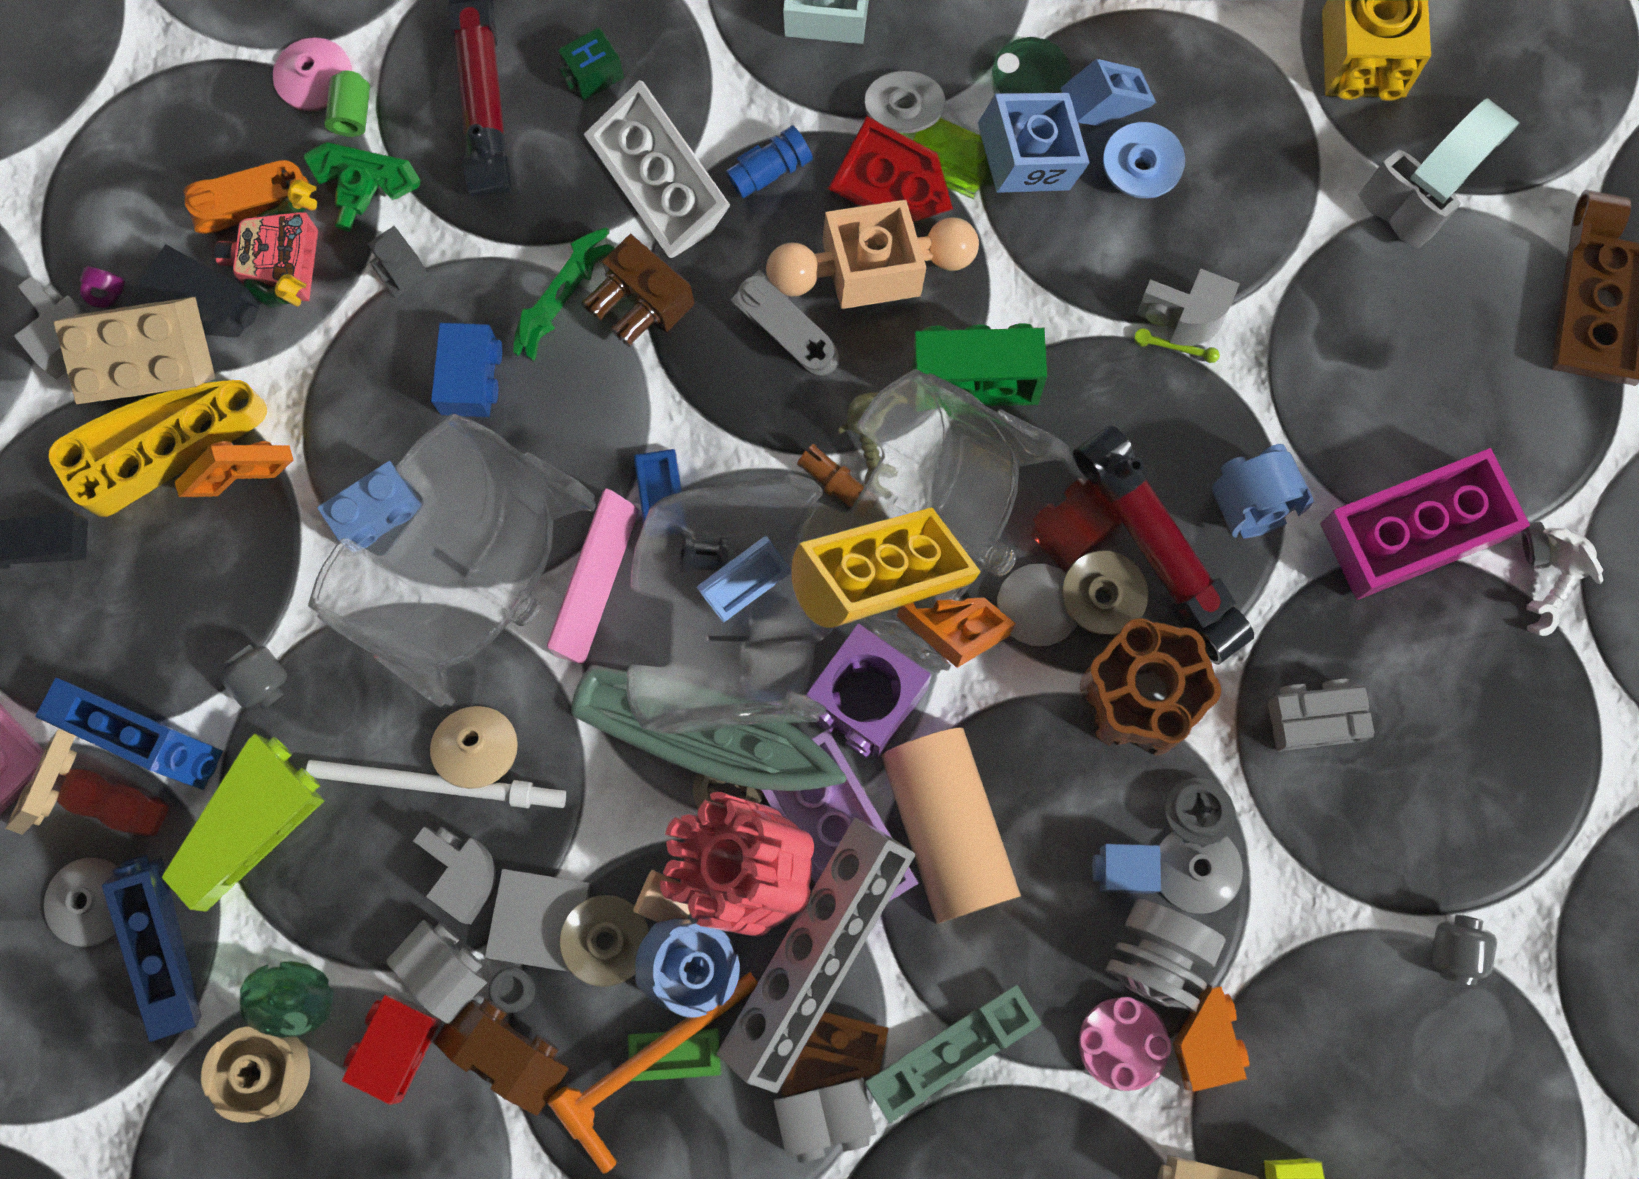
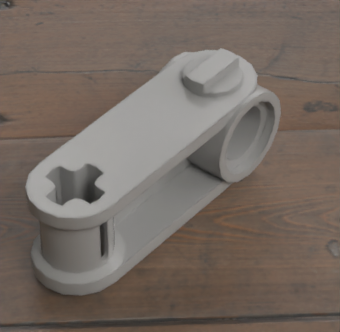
M758 270L752 277L742 282L738 292L731 301L759 328L762 327L813 375H829L836 369L840 357L838 349L830 338L799 310L787 296L774 287L762 271ZM817 348L818 350H823L826 356L820 361L818 358L813 357L811 351Z

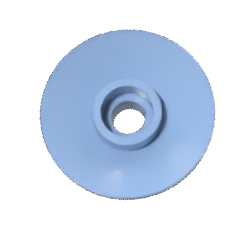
M1136 122L1120 128L1111 136L1105 147L1103 165L1108 179L1121 192L1135 198H1154L1167 193L1178 183L1185 167V154L1178 138L1165 127L1150 122ZM1144 163L1147 165L1148 170L1138 169L1135 164Z

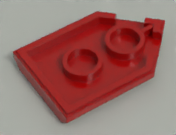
M866 116L828 189L860 207L906 200L913 222L953 210L938 154Z

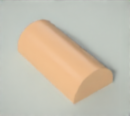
M953 728L929 734L896 746L883 753L881 759L911 849L916 853L914 858L936 924L1021 897L964 729Z

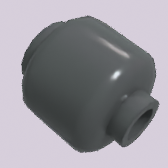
M249 644L221 664L225 670L222 672L220 680L241 707L250 708L258 703L262 709H265L284 695L279 687L286 682L287 672L267 647L260 646L254 649Z
M1455 914L1454 922H1442L1437 925L1431 962L1437 969L1441 970L1440 977L1458 983L1478 985L1479 979L1487 978L1492 974L1497 938L1492 932L1482 929L1484 920Z

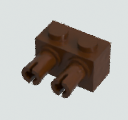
M631 233L602 261L606 279L586 299L581 301L582 306L590 314L594 313L593 316L598 321H601L623 297L628 298L635 305L616 325L611 327L613 334L620 341L624 339L623 343L627 347H631L633 342L653 322L668 332L695 305L691 285Z

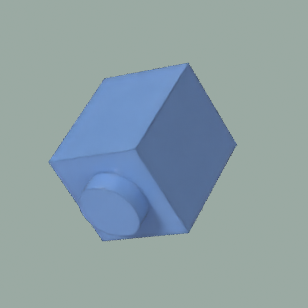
M1105 844L1100 847V855H1093L1092 862L1093 881L1100 882V892L1143 894L1160 892V846Z

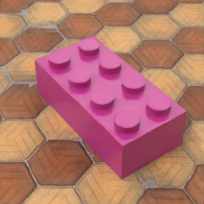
M1491 448L1337 508L1320 523L1356 600L1509 540L1530 526Z

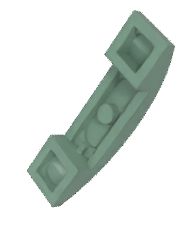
M1015 985L913 1049L864 1083L888 1124L927 1100L929 1096L999 1050L1010 1046L1042 1024L1018 985Z

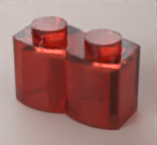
M1082 476L1066 489L1064 495L1067 499L1057 507L1052 503L1048 504L1033 519L1036 526L1031 533L1032 538L1064 572L1068 571L1079 558L1089 553L1122 524L1099 487L1089 480L1086 481Z
M83 769L69 770L57 797V802L71 813L99 819L104 825L117 831L148 837L157 835L169 809L167 803L155 794L125 786L117 779Z

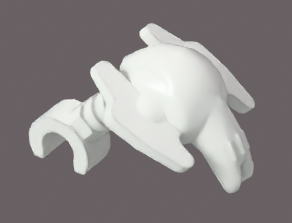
M1547 528L1543 531L1548 536L1550 557L1558 564L1562 574L1557 578L1558 582H1555L1554 588H1551L1550 595L1547 594L1543 601L1535 600L1527 604V610L1541 614V618L1537 623L1527 626V631L1542 636L1551 634L1558 626V610L1563 604L1562 601L1566 600L1567 594L1569 595L1571 592V587L1575 585V579L1586 578L1590 575L1597 584H1601L1603 581V569L1596 558L1597 553L1593 544L1582 535L1569 531L1566 528Z

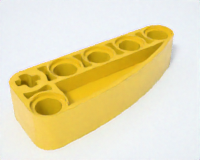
M241 380L208 382L197 387L167 391L115 409L64 435L52 444L49 450V460L70 498L76 504L96 516L108 517L187 470L189 465L194 463L206 451L209 445L222 441L232 442L257 427L264 421L267 415V406L265 401L246 382ZM249 398L247 405L243 409L236 411L237 404L241 400ZM212 420L210 428L200 433L201 426L205 422ZM175 442L173 451L164 455L165 448ZM82 454L80 461L72 466L74 458ZM139 464L137 472L127 478L129 470Z

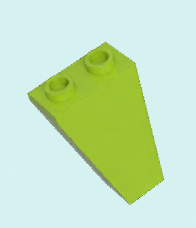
M254 734L248 739L162 876V879L190 910L205 912L209 910L325 801L316 791L320 787L319 782L303 767L297 771L287 760L292 756V753L276 737H272L269 740Z

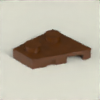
M824 1012L785 1078L781 1095L789 1096L879 1073L889 1027Z

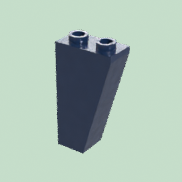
M142 855L121 862L120 867L113 869V875L101 886L149 1042L195 1028L202 1015L170 886L162 879L166 871L163 859L159 858L149 861L147 855Z

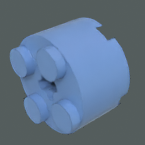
M1284 444L1273 445L1265 449L1260 456L1247 461L1244 457H1237L1226 462L1220 468L1223 475L1211 488L1231 534L1235 538L1239 531L1243 538H1252L1276 530L1287 524L1284 518L1287 514L1296 510L1298 516H1300L1314 502L1292 454L1287 451Z
M674 918L654 924L642 940L635 962L636 984L653 1003L682 1016L701 1017L709 1014L707 1012L713 1010L718 1005L722 1006L733 994L740 972L738 956L734 953L733 947L729 942L730 939L723 931L699 926L696 924L697 921L691 919ZM686 962L691 963L688 971L684 970Z

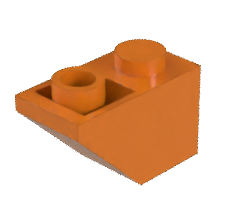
M1222 986L1205 988L1198 998L1200 1003L1196 1012H1190L1173 1042L1184 1089L1192 1092L1245 1080L1247 1077L1244 1067H1249V1057L1242 1039L1236 1040L1232 1021L1237 1020V1015L1230 994H1224Z

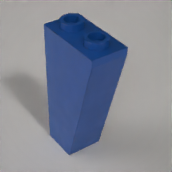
M55 678L35 715L36 718L145 769L201 790L205 789L210 777L214 774L217 763L223 753L221 749L59 678Z

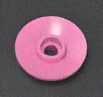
M306 38L291 44L279 55L273 69V83L279 96L291 107L304 111L322 110L327 105L330 77L344 70L352 71V66L347 54L336 43L323 38ZM313 65L311 69L304 70L306 67Z

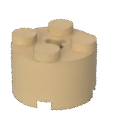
M267 1025L238 1028L230 1032L219 1042H216L205 1057L201 1072V1084L205 1096L209 1097L215 1106V1110L222 1117L231 1121L253 1122L281 1115L297 1105L307 1088L310 1077V1060L307 1045L295 1034L288 1033L278 1026ZM254 1066L261 1070L260 1080L257 1075H252Z

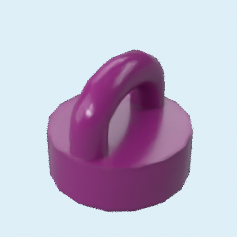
M87 266L84 267L80 278L82 282L80 295L87 304L97 308H106L112 306L116 302L118 295L122 294L126 281L123 277ZM92 286L107 291V296L103 298L93 296L91 294Z

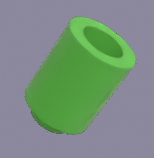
M344 70L330 77L324 123L329 131L347 137L361 136L365 133L370 84L363 79L362 75L354 71Z

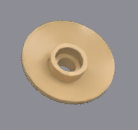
M482 706L463 708L446 717L435 730L430 745L431 761L437 773L446 782L465 789L482 788L498 781L511 768L517 755V735L511 722L500 712ZM469 737H478L475 745H464V741Z

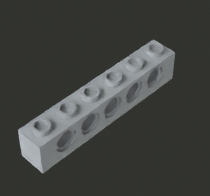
M856 817L811 891L806 908L797 915L716 1054L748 1084L775 1093L778 1092L916 853L884 832Z

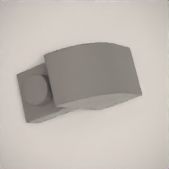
M1200 269L1190 294L1150 280L1136 315L1148 319V321L1155 325H1165L1175 329L1170 343L1182 346L1198 345L1208 341L1219 331L1240 283Z
M30 276L18 287L41 316L14 335V337L40 368L53 378L58 379L67 370L53 321L87 312L69 295L63 298L51 284L44 288Z
M441 826L437 832L423 827L413 841L448 867L426 897L459 922L471 925L493 893L496 883L494 860L488 849L480 841L469 838L460 850L458 847L463 841Z

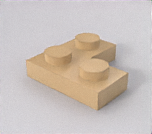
M58 729L49 739L34 775L23 788L5 829L23 835L32 824L39 826L44 816H49L59 795L58 791L52 789L58 774L67 775L77 754L76 751L70 749L75 735Z

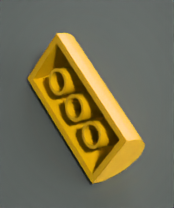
M932 507L799 543L791 566L793 588L801 608L814 623L825 628L840 626L967 586L981 572Z

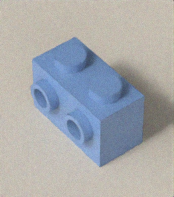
M389 460L317 508L338 541L354 554L360 549L372 545L380 536L394 527L410 520L414 514L424 507L403 475Z

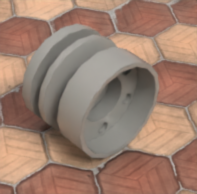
M1136 899L1125 927L1133 935L1141 939L1140 944L1135 946L1128 943H1117L1115 950L1132 960L1131 965L1110 959L1106 971L1118 978L1126 988L1144 998L1166 1007H1177L1196 1012L1200 1001L1182 990V987L1186 985L1201 991L1205 990L1207 983L1190 971L1191 966L1194 963L1204 967H1215L1226 939L1215 930L1184 914L1148 900Z

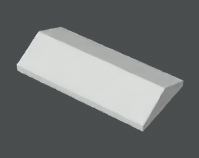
M639 80L584 133L586 139L668 257L673 258L709 236L729 208L730 204L643 81Z

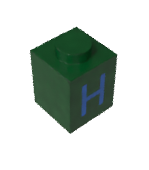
M600 27L558 49L563 66L558 68V71L569 90L576 88L583 100L625 78L620 57Z

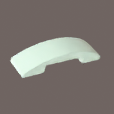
M1488 98L1485 99L1450 132L1412 174L1410 179L1443 204L1496 146H1499L1515 130L1520 122Z

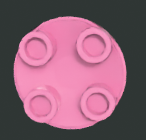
M1130 997L1113 998L1098 1004L1085 1017L1079 1032V1052L1088 1072L1099 1083L1119 1091L1138 1090L1154 1082L1163 1072L1172 1049L1167 1029L1159 1015L1148 1005Z

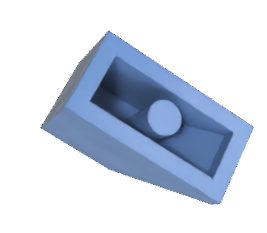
M1095 59L1060 88L1062 93L1070 94L1077 122L1094 126H1101L1149 108L1156 103L1139 68Z

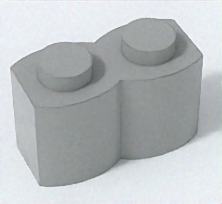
M1397 150L1383 161L1358 195L1370 213L1389 222L1399 239L1419 249L1439 231L1461 203L1453 193L1442 204L1411 180L1410 177L1421 163L1408 153Z
M423 919L386 962L393 972L409 987L415 998L432 1015L450 1024L487 983L479 972L483 964L467 949L462 948L459 950L455 946L460 939L445 924L439 922L434 927Z
M864 1077L783 1096L774 1100L786 1157L797 1155L798 1163L824 1157L825 1147L842 1144L843 1152L870 1145L868 1137L876 1135L877 1130Z

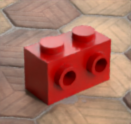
M384 995L382 1001L378 999L374 1002L366 1016L365 1025L369 1027L361 1043L355 1042L346 1055L343 1067L347 1071L342 1081L389 1105L401 1103L442 1020L432 1015L427 1009L398 995Z

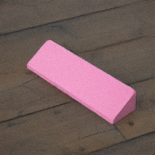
M605 489L602 492L547 643L548 649L554 656L578 664H583L586 661L639 513L635 505L612 490Z

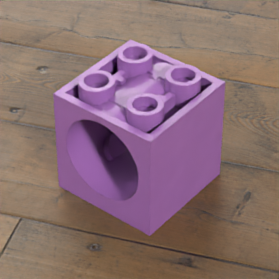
M858 623L806 694L808 709L812 714L810 719L825 731L829 730L831 733L834 728L840 731L847 739L845 744L860 756L867 758L869 754H872L879 758L928 690L932 674ZM854 672H877L891 682L893 702L898 701L892 712L880 720L879 718H874L864 722L855 721L844 715L839 710L841 708L839 692H835L838 684Z

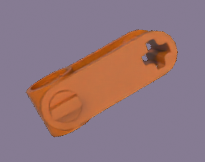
M281 160L215 179L197 181L186 186L183 192L185 206L190 213L195 231L207 234L226 230L240 224L244 219L255 218L256 215L282 202L288 197L289 189L284 190L287 188V180L293 179L290 181V185L298 179L309 182L297 165L287 160Z

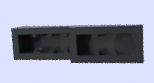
M73 510L0 520V569H10V564L86 560L88 519Z

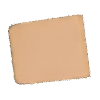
M651 870L633 908V912L656 922L674 918L687 919L690 913L688 904L666 899L660 889V881L678 884L680 882Z

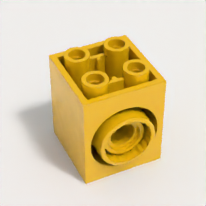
M1327 0L1323 7L1325 96H1339L1345 100L1359 97H1379L1382 100L1388 101L1405 98L1431 57L1428 0Z

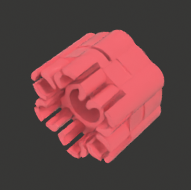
M723 792L711 793L712 801L724 805L704 800L698 809V816L691 814L681 815V819L675 817L669 823L665 835L685 841L684 843L675 840L667 841L668 853L685 859V862L670 860L666 864L662 874L681 879L680 884L660 881L661 892L666 899L688 904V910L692 918L698 919L696 924L699 926L755 937L763 936L772 927L783 923L792 915L799 914L806 908L810 899L809 884L812 873L811 859L814 854L813 839L807 831L799 829L792 821L783 817L773 807Z

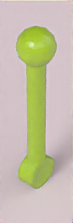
M1143 328L1139 329L1134 336L1135 343L1141 347L1153 344L1204 357V360L1208 363H1215L1220 357L1218 349L1214 347L1202 349L1194 346L1176 345L1170 343L1171 340L1152 336L1149 330Z

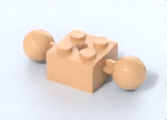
M906 200L825 212L822 241L825 252L814 254L808 247L800 243H785L777 247L770 254L766 264V275L772 285L783 295L791 297L807 293L815 285L818 278L832 276L841 309L919 297L922 293L926 273L925 261L931 260L936 266L944 270H961L975 259L979 248V239L970 223L955 217L937 222L930 230L928 236L917 238Z

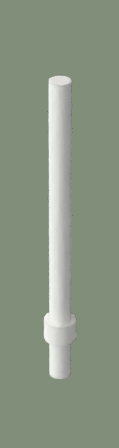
M309 760L306 771L314 778L509 801L510 806L529 808L533 804L564 808L566 802V791L533 787L532 782L514 780L512 784L494 782L482 788L465 789L446 782L440 775Z

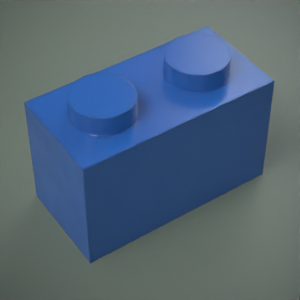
M439 324L431 402L440 415L490 417L491 404L497 403L499 394L498 381L494 379L495 364L500 365L502 361V342L497 340L490 325Z

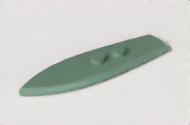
M591 665L580 679L573 696L571 708L573 717L668 762L730 784L762 790L798 791L843 784L847 778L828 753L796 727L759 707L725 695L660 678Z

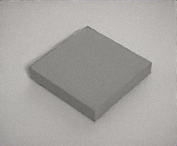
M502 869L485 958L571 972L561 955L560 934L570 912L577 905L588 899L591 883Z

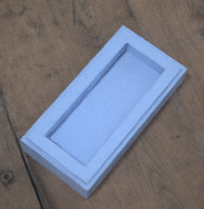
M765 535L696 587L724 623L791 573V568Z

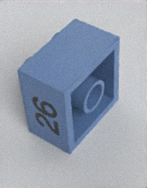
M1069 93L995 94L978 121L997 193L1070 190L1090 163Z

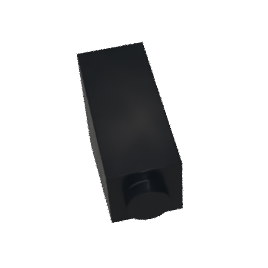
M165 244L122 308L195 297L205 335L239 338L243 330L249 327L256 319L258 308L261 304L246 287Z

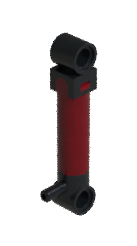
M449 0L450 29L455 39L466 153V156L463 157V169L467 190L471 197L511 192L512 180L505 149L495 48L498 45L496 21L493 15L494 1Z
M1108 425L1075 448L1073 458L1077 467L1086 479L1099 487L1175 601L1170 607L1184 628L1194 629L1201 635L1210 661L1219 665L1254 639V631L1249 621L1238 609L1233 607L1237 603L1220 578H1211L1142 474L1144 463L1139 457H1135L1133 448L1126 436L1118 428Z

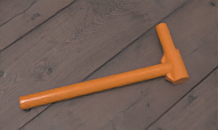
M751 971L738 980L733 994L722 1006L718 1005L713 1010L707 1012L709 1014L701 1017H686L583 1093L577 1088L565 1086L556 1091L547 1100L548 1105L574 1140H579L602 1174L610 1171L617 1161L593 1129L595 1114L593 1108L751 994L758 984Z

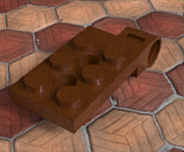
M1584 190L1576 203L1572 218L1552 370L1636 386L1639 384V243L1618 239L1622 235L1630 216L1631 200L1628 197ZM1605 290L1610 292L1616 300V306L1608 307L1602 304L1598 298V291ZM1601 328L1607 331L1611 338V344L1602 345L1598 343L1593 337V329Z

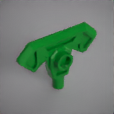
M328 142L304 155L306 163L319 184L338 178L335 205L340 211L335 227L346 232L351 231L356 214L363 215L378 186L393 201L418 188L421 182L410 162L400 158Z

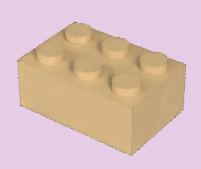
M195 297L77 314L53 321L76 405L192 388L215 379Z

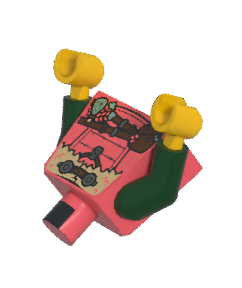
M300 179L292 182L288 190V197L282 202L256 215L255 218L242 220L239 224L237 242L218 241L215 246L216 263L219 266H234V275L252 293L255 299L268 308H276L289 303L298 307L301 301H309L318 229L307 213L303 212L306 209L312 211L317 208V201L309 197L313 191H316V186Z

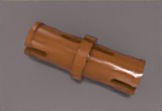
M812 444L808 448L809 452L805 451L800 457L797 466L803 468L825 487L824 492L829 496L834 494L862 518L867 513L866 510L869 511L877 501L878 496L874 495L850 475L851 470L847 466L840 467L819 450L815 444Z

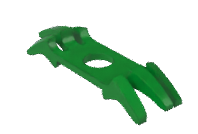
M605 227L594 231L571 243L573 254L532 308L522 309L513 345V351L517 357L521 354L524 346L527 357L533 362L535 361L541 337L555 329L552 320L583 278L591 280L594 265L606 258L615 249L609 244L595 247L597 243L608 236L610 233L608 228ZM565 282L562 293L555 299L558 289Z

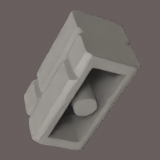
M1337 679L1322 683V690L1307 691L1306 684L1289 685L1279 688L1280 695H1276L1268 701L1277 752L1364 742L1374 737V727L1364 684L1350 686L1349 679Z

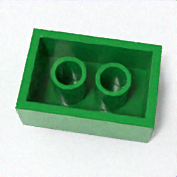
M1019 323L1009 326L1008 329H991L990 326L978 324L969 326L965 330H948L944 326H930L923 331H915L913 352L914 408L1039 404L1047 379L1045 328H1033L1031 324Z

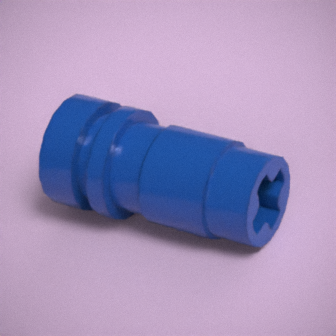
M794 125L780 132V138L776 135L770 138V144L764 148H760L757 145L737 158L738 164L726 170L728 179L742 199L777 180L783 173H793L796 171V165L802 167L813 160L807 143Z

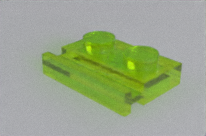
M940 117L932 126L918 131L913 141L938 154L947 188L974 200L980 185H982L990 170L982 137Z

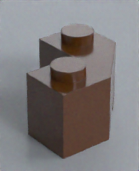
M485 998L481 1004L471 1000L450 1024L446 1023L433 1043L451 1062L465 1072L471 1070L480 1078L492 1084L490 1089L503 1099L538 1116L569 1069L556 1057L559 1048L540 1035H536L531 1040L516 1032L504 1020L507 1012L491 1000Z

